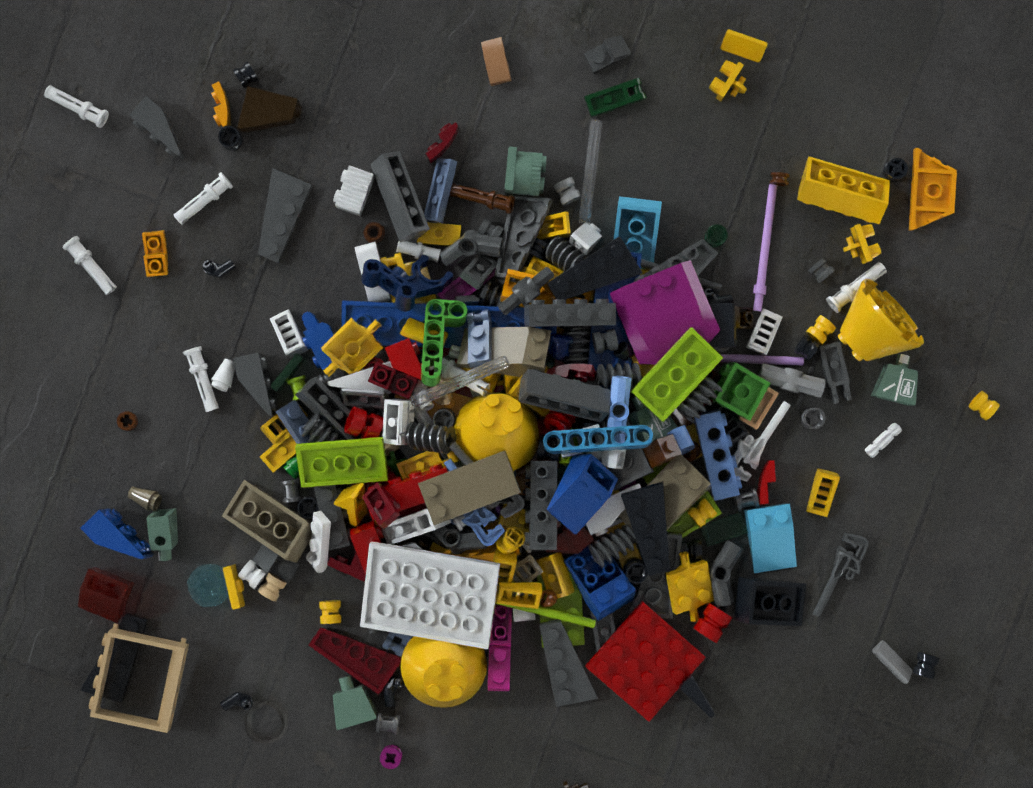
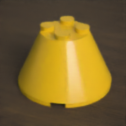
M868 278L861 282L840 328L841 333L838 335L840 341L850 346L853 350L852 355L859 362L863 359L865 361H872L922 346L924 344L923 336L920 335L918 337L915 332L918 327L909 314L886 290L883 292L879 291L876 288L878 284Z
M487 393L484 397L479 395L471 399L461 408L454 423L456 443L473 462L506 451L514 472L527 465L538 449L540 437L536 415L530 407L506 393Z
M415 636L408 641L401 657V674L407 689L416 699L433 707L447 708L466 702L480 689L487 671V659L483 648Z

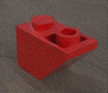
M407 338L385 347L393 369L421 381L422 363H420L417 356L421 352L417 342L412 343L411 339Z

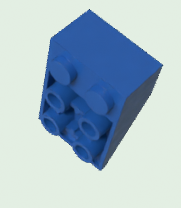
M592 454L573 455L547 511L573 534H577L610 498L618 478Z
M115 509L98 510L81 527V530L97 545L139 559H146L154 555L150 550V545L145 540L141 541L136 536L137 532L131 525H125L121 520L123 517Z
M587 546L565 559L564 563L585 603L596 619L600 621L634 600L636 589L612 556V563L609 564L604 560L605 567L602 568L595 562Z

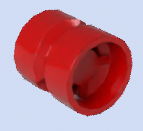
M354 406L346 420L344 432L355 437L361 435L362 439L379 437L383 426V416L375 413L368 415L366 410Z
M709 603L703 611L704 618H699L693 628L717 643L723 635L722 628H727L733 617Z

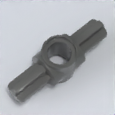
M545 267L533 278H523L512 288L513 294L498 305L500 311L504 315H508L521 303L523 305L531 303V300L536 299L541 294L539 289L554 278L553 272L550 268Z

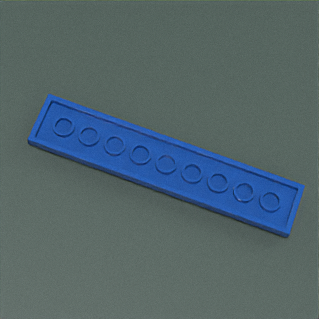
M343 300L341 327L351 317L365 328L376 319L382 326L373 333L374 338L382 346H390L407 339L400 332L409 318L425 323L427 304L415 303L412 310L404 312L396 308L395 302ZM466 305L467 313L474 312L479 314L483 310H489L492 327H524V307H516L508 315H504L498 306ZM436 310L430 312L433 315L440 314V312ZM460 312L452 313L456 317L462 315ZM467 317L465 324L461 327H444V331L448 333L444 348H450L452 345L461 347L464 330L468 328ZM478 322L477 325H483V322ZM557 326L535 327L551 330L549 352L556 353ZM417 342L418 347H423L422 343Z

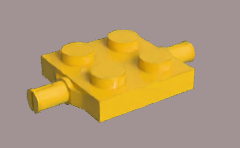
M351 317L321 347L322 351L332 361L323 370L324 373L330 377L338 368L346 371L348 374L360 371L383 349L382 344L373 336V333L382 325L375 319L365 328Z
M684 551L679 553L681 566L667 572L666 579L672 612L677 615L689 611L690 621L696 622L699 619L698 608L714 601L708 562L701 560L690 563L689 553Z

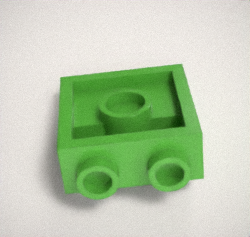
M729 361L719 371L721 377L717 384L723 389L722 393L715 390L717 399L712 397L709 399L750 421L770 382L738 363Z

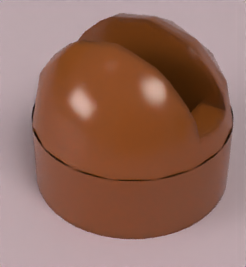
M551 589L542 591L539 604L545 608L555 605L557 602L556 593Z

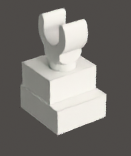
M626 450L587 452L586 454H592L597 459L602 460L601 463L604 466L623 469Z

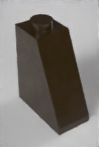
M247 87L237 128L240 132L247 133L295 124L296 118L301 116L302 106H300L297 98Z

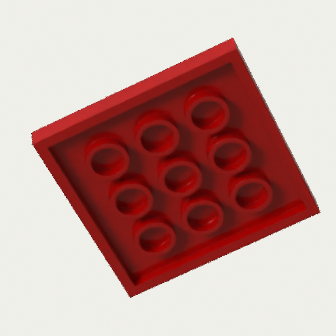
M641 601L585 667L650 722L679 689V685L694 672L706 657L648 605Z

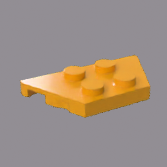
M919 148L913 149L909 231L949 216L955 211L957 170L949 165L942 164L935 157L928 156Z

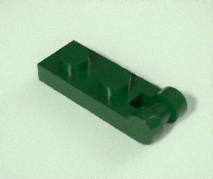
M636 78L584 96L590 117L592 118L647 99L646 93L641 88V79ZM633 89L635 95L629 96L627 90Z

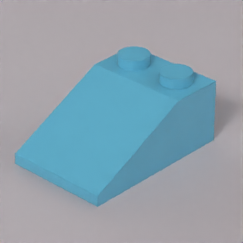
M619 196L614 239L620 236L630 252L642 253V259L654 262L662 202Z
M782 503L745 509L744 516L754 573L797 567L790 504Z

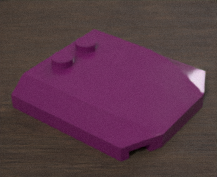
M691 260L674 265L610 293L613 303H616V311L636 359L641 365H655L690 327L708 343L720 331Z

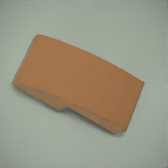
M502 37L481 42L490 85L495 86L512 81Z

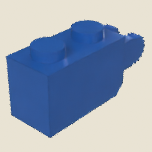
M307 311L302 315L303 324L307 329L303 332L305 337L302 340L308 350L312 349L315 355L312 359L317 369L325 370L332 361L322 351L321 347L334 335V332L330 325L323 322L319 323L317 318H315L316 316Z

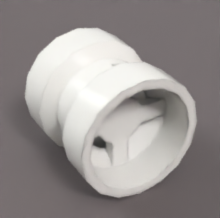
M250 560L240 571L238 577L241 580L248 581L249 586L255 590L268 573L263 569H259L256 563Z

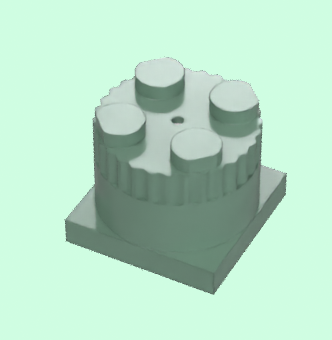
M509 146L504 188L505 195L539 196V193L543 194L545 177H541V172L545 173L547 156H542L543 153L517 151V147Z

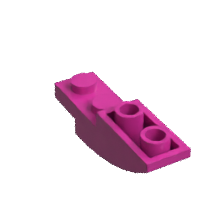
M495 604L489 645L488 691H509L512 608Z

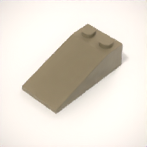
M492 327V364L470 368L468 364V328H465L456 367L516 377L523 376L528 369H537L545 373L551 342V330L535 327Z
M506 451L418 483L433 525L521 493Z
M682 454L673 459L647 485L662 481L664 483L667 530L711 488V483ZM625 509L618 517L633 531Z
M246 480L242 482L222 517L285 560L295 563L300 559L312 535L311 520L301 517L297 511Z

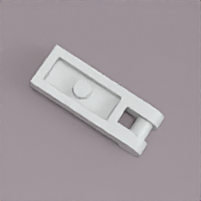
M322 511L313 512V522H311L312 535L309 541L310 552L306 555L307 561L313 564V568L317 573H322L327 568L331 522Z

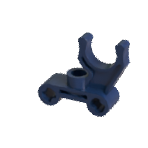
M422 255L419 260L412 264L410 276L401 267L396 266L391 270L380 261L369 259L364 263L361 281L364 286L369 288L380 286L396 298L395 306L398 310L407 312L413 309L415 299L442 292L447 285L452 283L453 273L446 272L445 276L439 280H430L424 277L420 270L428 265L429 257L427 255Z

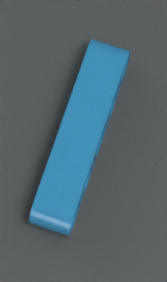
M646 425L560 430L548 432L544 436L543 443L546 451L551 454L646 448L652 443L653 432ZM639 432H646L649 435V439L641 442L636 436ZM623 433L626 435L627 440L624 443H617L614 440L615 435ZM595 435H602L605 440L602 444L596 445L592 442V438ZM573 436H579L582 439V443L579 446H572L570 444V439ZM550 438L559 439L560 444L555 448L549 447L547 443Z

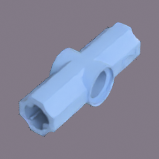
M612 376L607 427L627 425L631 377ZM616 405L624 406V411L622 414L616 415L613 413V408ZM616 434L614 440L617 443H624L625 434Z

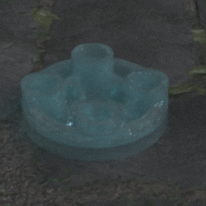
M212 563L201 565L191 573L187 580L188 592L191 598L202 607L217 606L229 596L223 567Z

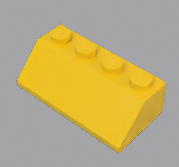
M808 156L799 185L797 200L805 204L822 207L825 210L836 211L849 217L853 216L863 219L869 223L880 224L889 203L890 180Z

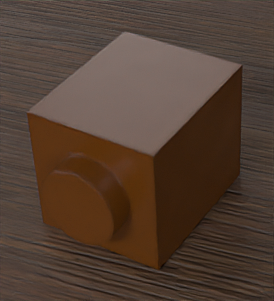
M673 434L656 439L648 447L643 448L651 469L666 464L682 454Z

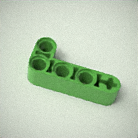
M433 299L426 305L421 381L426 386H436L441 379L444 327H461L466 322L467 306L461 301ZM436 310L439 311L440 314L433 315L430 312ZM460 312L462 315L456 317L452 313ZM435 330L439 332V334L431 335L429 331ZM433 350L438 354L431 356L427 352ZM430 366H434V371H433V375H432V376L429 375V367H430Z

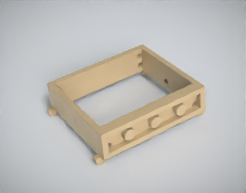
M114 623L113 628L104 634L102 646H105L103 654H100L97 667H100L99 675L95 676L93 688H96L88 706L91 709L90 717L167 733L172 727L189 647V644H186L187 639L182 638L181 642L130 632L118 629L119 624ZM115 638L173 650L158 720L101 708Z

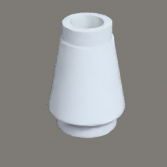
M224 359L211 379L212 387L224 392L231 388L235 371L233 361Z

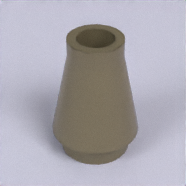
M133 486L128 492V498L147 511H156L162 501V496L157 491Z

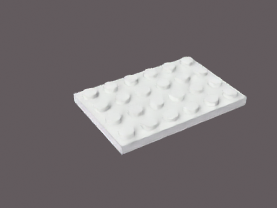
M371 541L369 544L360 627L488 649L500 563Z

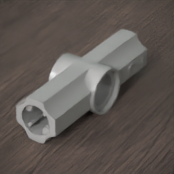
M764 363L758 375L770 382V385L778 386L782 390L793 393L800 392L819 398L824 392L826 381L825 379L803 374L804 372L799 370L783 369Z

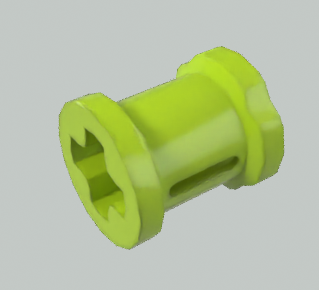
M305 375L287 381L294 395L293 400H300L295 394L305 385Z

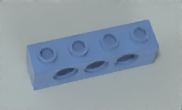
M719 409L699 413L700 419L693 418L708 481L711 483L712 498L716 501L740 495L739 489L742 488L740 477L735 476L734 468H737L735 455H731L729 447H732L730 434L726 435L724 426H727L725 413L721 414ZM711 428L719 430V435L714 439L708 437V432ZM716 449L724 451L721 459L713 458V452ZM721 470H727L729 476L725 480H719L718 473Z

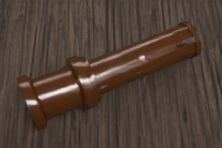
M453 183L451 186V197L487 205L491 210L496 208L504 210L507 214H511L515 205L514 195L498 194V191L495 190L486 192Z

